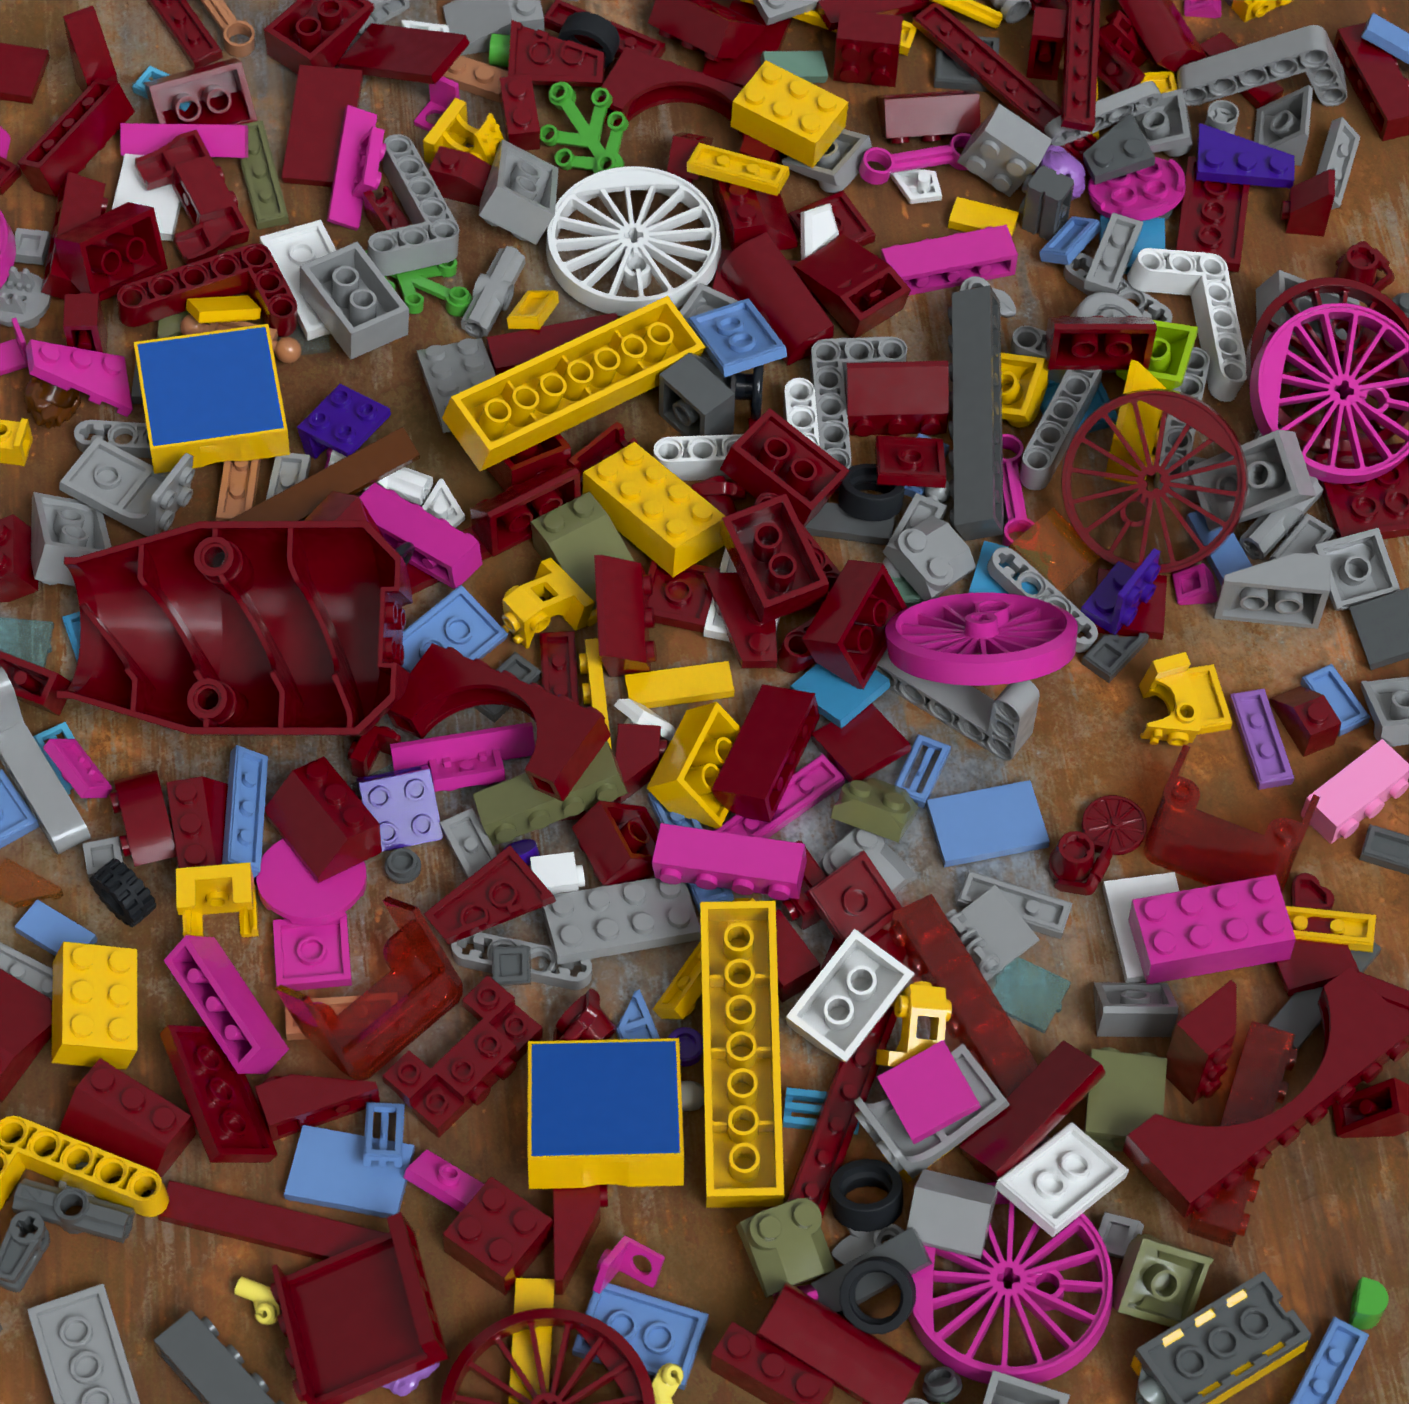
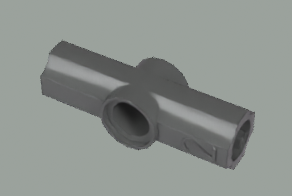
M25 1178L18 1184L12 1210L16 1214L27 1210L35 1211L45 1222L59 1225L70 1234L84 1232L124 1243L129 1237L135 1215L133 1208L87 1196L79 1188L69 1187L61 1189ZM72 1206L83 1207L76 1215H65L67 1209Z

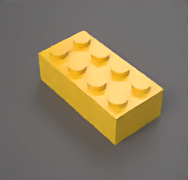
M636 442L631 443L583 472L582 495L590 491L607 512L617 531L672 577H675L724 546L719 534L721 520L725 515Z

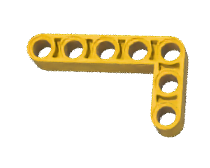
M8 1116L0 1120V1168H2L0 1171V1211L25 1169L58 1182L59 1180L64 1181L68 1186L82 1189L102 1200L133 1208L135 1213L145 1217H155L166 1210L169 1203V1195L159 1174L155 1171L19 1116ZM22 1136L18 1141L9 1143L13 1138ZM55 1149L52 1154L42 1156L46 1151ZM81 1162L88 1163L86 1167L75 1170L77 1164ZM122 1176L119 1181L111 1184L108 1183L113 1177ZM147 1190H155V1192L148 1197H141V1195Z

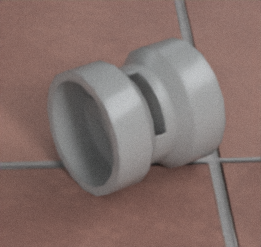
M990 0L995 8L1001 9L1003 18L1010 24L1022 20L1029 13L1032 5L1030 0Z
M1227 100L1212 102L1208 107L1205 125L1234 135L1235 125L1239 117L1237 106Z

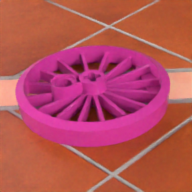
M1330 303L1315 306L1298 313L1272 332L1260 348L1251 372V407L1262 436L1276 430L1288 431L1325 407L1327 409L1326 413L1301 450L1310 476L1329 483L1353 484L1375 479L1391 471L1409 454V431L1384 415L1383 412L1388 407L1409 412V402L1390 398L1386 389L1409 385V377L1364 385L1359 384L1400 357L1409 371V335L1385 315L1367 307L1348 303ZM1330 319L1349 321L1342 369ZM1320 320L1331 367L1302 327L1303 324ZM1357 324H1360L1376 332V335L1349 375ZM1292 331H1294L1321 371L1288 350ZM1383 337L1398 353L1355 380L1356 375L1380 338ZM1285 360L1316 381L1283 374ZM1281 383L1319 391L1280 399ZM1367 395L1377 399L1378 409L1366 402ZM1321 400L1320 404L1281 429L1278 428V411L1280 406ZM1335 413L1327 465L1308 458L1306 453L1331 414ZM1342 416L1344 417L1356 469L1335 467ZM1354 418L1383 458V462L1369 467L1365 466ZM1368 420L1377 421L1405 440L1395 454L1389 451Z
M988 592L948 595L915 604L895 614L885 627L888 656L897 668L912 676L929 681L970 686L1017 683L1039 678L1061 669L1075 655L1078 631L1076 619L1068 611L1057 605L1022 595Z
M997 1182L987 1184L996 1186ZM998 1191L995 1204H1009L1006 1261H1004L991 1225L988 1229L987 1239L995 1260L984 1249L980 1259L983 1263L965 1255L924 1246L932 1264L911 1275L916 1286V1303L908 1319L914 1332L926 1349L946 1367L953 1369L954 1372L971 1380L989 1384L994 1370L1038 1384L1058 1377L1075 1367L1093 1350L1103 1335L1110 1318L1113 1303V1279L1110 1258L1097 1229L1082 1213L1068 1224V1227L1023 1262L1040 1229V1226L1034 1222L1016 1259L1012 1261L1015 1205ZM1075 1233L1089 1250L1034 1267ZM935 1254L976 1273L934 1270ZM1095 1261L1100 1282L1064 1280L1059 1271ZM1004 1281L1012 1282V1289L1004 1288ZM933 1282L976 1285L933 1298ZM1049 1282L1057 1288V1291L1053 1294H1048L1037 1289V1286L1040 1283ZM1064 1291L1100 1294L1101 1301L1097 1313L1093 1315L1063 1301ZM983 1295L939 1332L934 1331L933 1310ZM993 1301L967 1354H961L944 1341ZM1021 1303L1063 1345L1066 1351L1049 1360L1042 1359ZM999 1307H1003L1001 1365L996 1366L974 1360L973 1358ZM1014 1307L1035 1364L1018 1367L1007 1365L1010 1308ZM1055 1309L1090 1326L1077 1342H1073L1044 1311Z

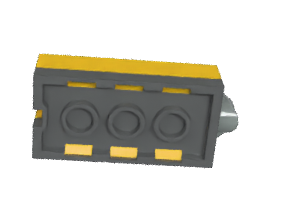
M1265 1271L1136 1349L1131 1363L1132 1369L1139 1377L1135 1401L1137 1404H1220L1304 1352L1312 1334L1293 1309L1287 1313L1280 1305L1283 1295Z

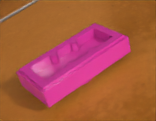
M49 739L44 745L43 749L62 772V777L71 784L81 798H107L113 789L76 739Z
M427 1149L406 1168L404 1179L458 1212L465 1208L484 1185Z

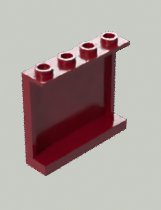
M402 1212L387 1217L389 1233L286 1276L277 1264L271 1266L275 1282L270 1284V1288L276 1303L281 1306L282 1314L277 1316L278 1323L284 1336L288 1337L289 1346L285 1347V1354L291 1368L296 1372L297 1378L292 1380L295 1394L301 1403L306 1401L308 1404H341L448 1359L415 1231Z

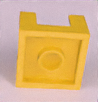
M251 863L176 868V905L178 915H182L184 937L186 935L203 936V915L239 912L241 937L259 936L258 901Z

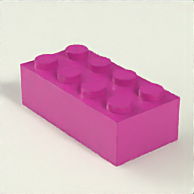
M1276 874L1133 899L1128 918L1146 985L1289 960L1296 940Z

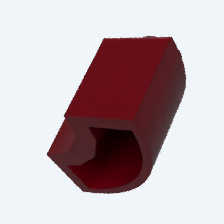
M157 770L114 780L116 791L109 794L114 814L122 813L126 835L120 836L124 857L132 856L134 867L177 857Z

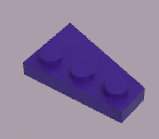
M1199 123L1196 180L1279 188L1293 187L1294 155Z

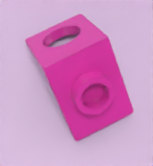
M444 76L436 84H429L430 101L414 120L415 126L430 132L434 124L428 123L426 118L433 113L442 115L455 98L460 99L459 84Z
M16 317L11 319L16 339L0 343V376L28 367L25 348L27 345Z
M624 1235L613 1250L607 1248L601 1255L596 1267L599 1272L593 1291L600 1294L619 1271L653 1288L657 1283L665 1257ZM635 1255L646 1257L651 1263V1271L642 1272L638 1270L633 1263V1257Z

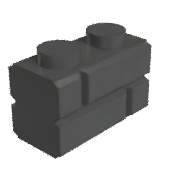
M1043 165L1039 167L1034 175L1029 174L1022 186V192L1026 193V196L1020 204L1019 213L1023 214L1022 229L1032 234L1039 233V237L1050 241L1068 221L1074 179L1063 174L1057 175V171Z

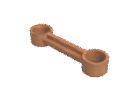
M201 0L223 31L226 52L231 56L239 58L250 55L255 49L254 28L245 21H238L223 0ZM237 34L246 35L250 38L243 44H236L229 40L230 37Z

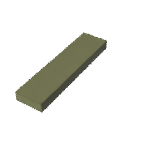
M263 120L240 124L248 125V158H239L257 230L289 224L288 213Z

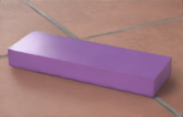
M1265 689L1230 694L1229 703L1258 790L1293 784L1294 775Z

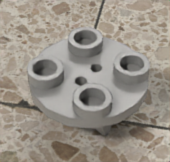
M11 266L8 272L10 275L0 289V324L13 327L11 319L16 317L20 327L33 328L39 324L40 318L49 309L51 296L41 293L43 279L38 275L30 273L26 268L19 272L16 267Z

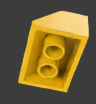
M1131 360L1123 394L1142 389H1166L1143 365L1136 360ZM1138 401L1152 465H1154L1155 455L1152 454L1153 447L1157 448L1160 429L1158 428V423L1161 421L1162 410L1143 401ZM1128 403L1120 407L1116 427L1147 467L1133 405ZM1114 433L1110 453L1142 471ZM1110 458L1108 459L1106 472L1138 477L1135 473ZM1106 477L1104 478V479L1113 480V481H1118V482L1127 483V484H1136V483H1137V482H1133V481H1126V480H1120V479H1113V478H1106Z
M717 701L687 710L647 789L668 812L684 815L687 819H696L701 824L715 829L721 828L729 810L715 798L711 789L741 727Z

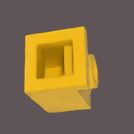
M21 418L20 422L0 419V463L25 466L33 440L28 419Z

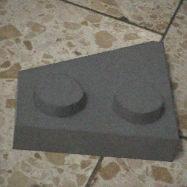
M1131 113L1126 115L1083 153V163L1096 185L1154 166L1155 156Z

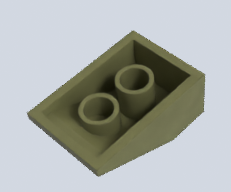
M590 491L531 521L534 549L543 560L552 558L595 602L592 611L597 608L594 555H605L634 561L609 515Z

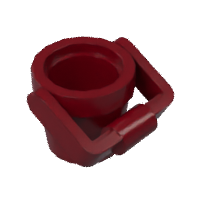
M1361 241L1350 247L1336 261L1338 268L1334 278L1361 282L1381 292L1394 281L1395 276L1389 267L1390 262L1377 248L1373 249L1367 242ZM1377 270L1383 271L1386 274L1379 282H1377Z
M724 476L711 477L700 483H695L691 487L725 516L737 512L733 500L746 499V490L739 484L727 482Z
M1079 831L1064 834L1051 852L1048 862L1049 875L1056 882L1054 887L1062 892L1080 895L1093 894L1099 882L1102 881L1113 855L1108 843L1091 840L1088 835ZM1095 852H1096V853H1100V855L1097 857L1096 861H1095V858H1094V853H1095Z
M590 988L586 994L576 1000L560 1017L555 1025L553 1041L609 1040L614 1035L617 1027L601 1009L600 995L594 989Z

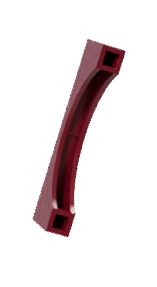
M1352 966L1332 979L1322 989L1317 1002L1324 1029L1322 1061L1311 1082L1291 1102L1279 1110L1251 1122L1219 1127L1186 1124L1154 1114L1127 1135L1122 1151L1184 1219L1194 1211L1198 1214L1205 1211L1215 1201L1214 1195L1222 1189L1228 1192L1235 1188L1244 1178L1243 1173L1251 1167L1255 1170L1262 1167L1271 1158V1151L1279 1145L1283 1148L1289 1146L1300 1135L1299 1130L1307 1123L1311 1126L1316 1125L1326 1116L1329 1106L1335 1102L1339 1105L1343 1104L1356 1091L1355 1086L1363 1080L1366 1083H1370L1382 1072V1065L1390 1059L1393 1062H1397L1409 1051V1024Z

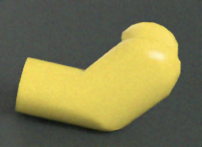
M243 1276L240 1277L235 1287V1295L253 1301L256 1312L255 1318L259 1323L272 1325L277 1322V1316L281 1314V1307L276 1303L271 1288Z
M667 1363L657 1371L651 1382L655 1404H673L672 1396L684 1376L680 1366Z

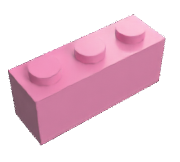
M1381 739L1306 797L1300 816L1330 844L1341 836L1346 839L1356 831L1361 820L1366 816L1369 819L1375 817L1383 809L1384 802L1391 797L1394 799L1399 798L1408 789L1409 763Z

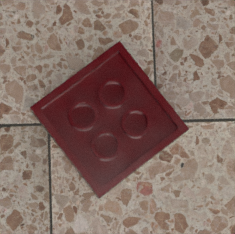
M1403 443L1386 446L1392 454H1395ZM1375 447L1361 449L1366 467L1384 461ZM1352 451L1337 452L1335 467L1356 469ZM1328 453L1314 455L1313 460L1327 465ZM1409 454L1391 471L1369 481L1353 484H1336L1318 480L1323 488L1322 494L1334 530H1336L1337 538L1375 528L1380 529L1383 539L1409 536Z

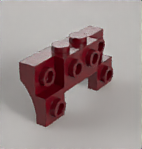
M197 130L179 134L162 148L135 158L134 166L147 191L171 184L193 225L188 230L174 234V243L186 265L218 254V250L248 242L250 230L238 209L236 195L233 191L228 190L221 167L216 166Z
M488 975L462 999V1006L479 1023L432 1068H429L408 1050L382 1075L383 1082L408 1105L420 1122L438 1138L473 1104L476 1106L481 1104L488 1097L491 1087L499 1079L505 1080L513 1073L517 1062L528 1052V1041H539L543 1037V1027L515 1004V997Z

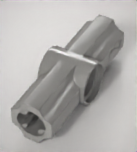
M510 246L500 248L487 273L479 275L474 286L473 299L461 320V328L469 336L474 338L487 337L500 311L508 309L513 297L514 285L526 264L525 256L518 249Z
M1310 476L1316 494L1315 497L1288 508L1260 516L1248 528L1239 541L1247 556L1253 560H1263L1283 537H1287L1301 519H1303L1304 514L1322 495L1323 488L1320 486L1317 478Z

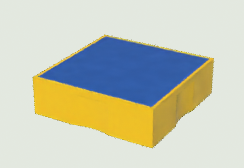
M268 324L134 342L154 474L171 472L185 453L193 456L192 468H200L223 461H249L290 455L287 423Z
M679 1038L528 1041L529 1189L585 1188L605 1184L627 1187L684 1186Z

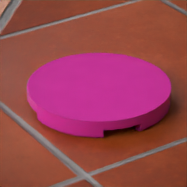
M1155 157L1154 166L1096 185L1090 177L1088 184L1091 205L1098 213L1107 218H1110L1112 213H1116L1139 221L1150 220L1171 211L1180 203L1186 190L1185 175L1181 166L1173 159L1167 161Z
M281 839L272 845L261 858V872L256 876L258 895L267 910H272L276 914L290 919L292 924L313 926L330 923L345 916L346 911L364 895L367 885L366 865L363 861L318 883L284 839Z

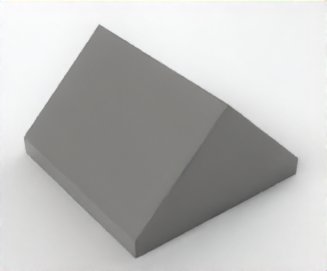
M1307 85L1258 108L1254 142L1294 155L1295 165L1301 166L1309 137L1313 88Z
M1094 982L1097 1037H1171L1178 1016V1005L1168 983L1146 985V983Z
M923 1169L915 1185L907 1229L911 1227L916 1229L924 1246L981 1259L998 1189L993 1185Z

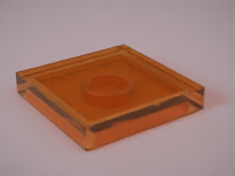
M1054 507L1008 547L1022 556L1061 593L1100 558L1081 540L1074 528Z

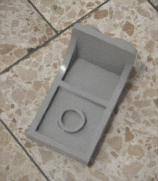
M96 437L62 478L59 490L148 537L160 533L161 530H168L175 518V512L180 506L184 508L189 503L193 495L191 481L195 474V469L192 468L193 456L185 453L171 472L154 474L152 465Z
M961 1044L951 1054L981 1108L917 1144H913L889 1098L872 1104L865 1103L861 1097L854 1101L860 1111L854 1114L898 1173L905 1169L913 1179L923 1169L929 1167L1010 1106L1006 1098L964 1044Z

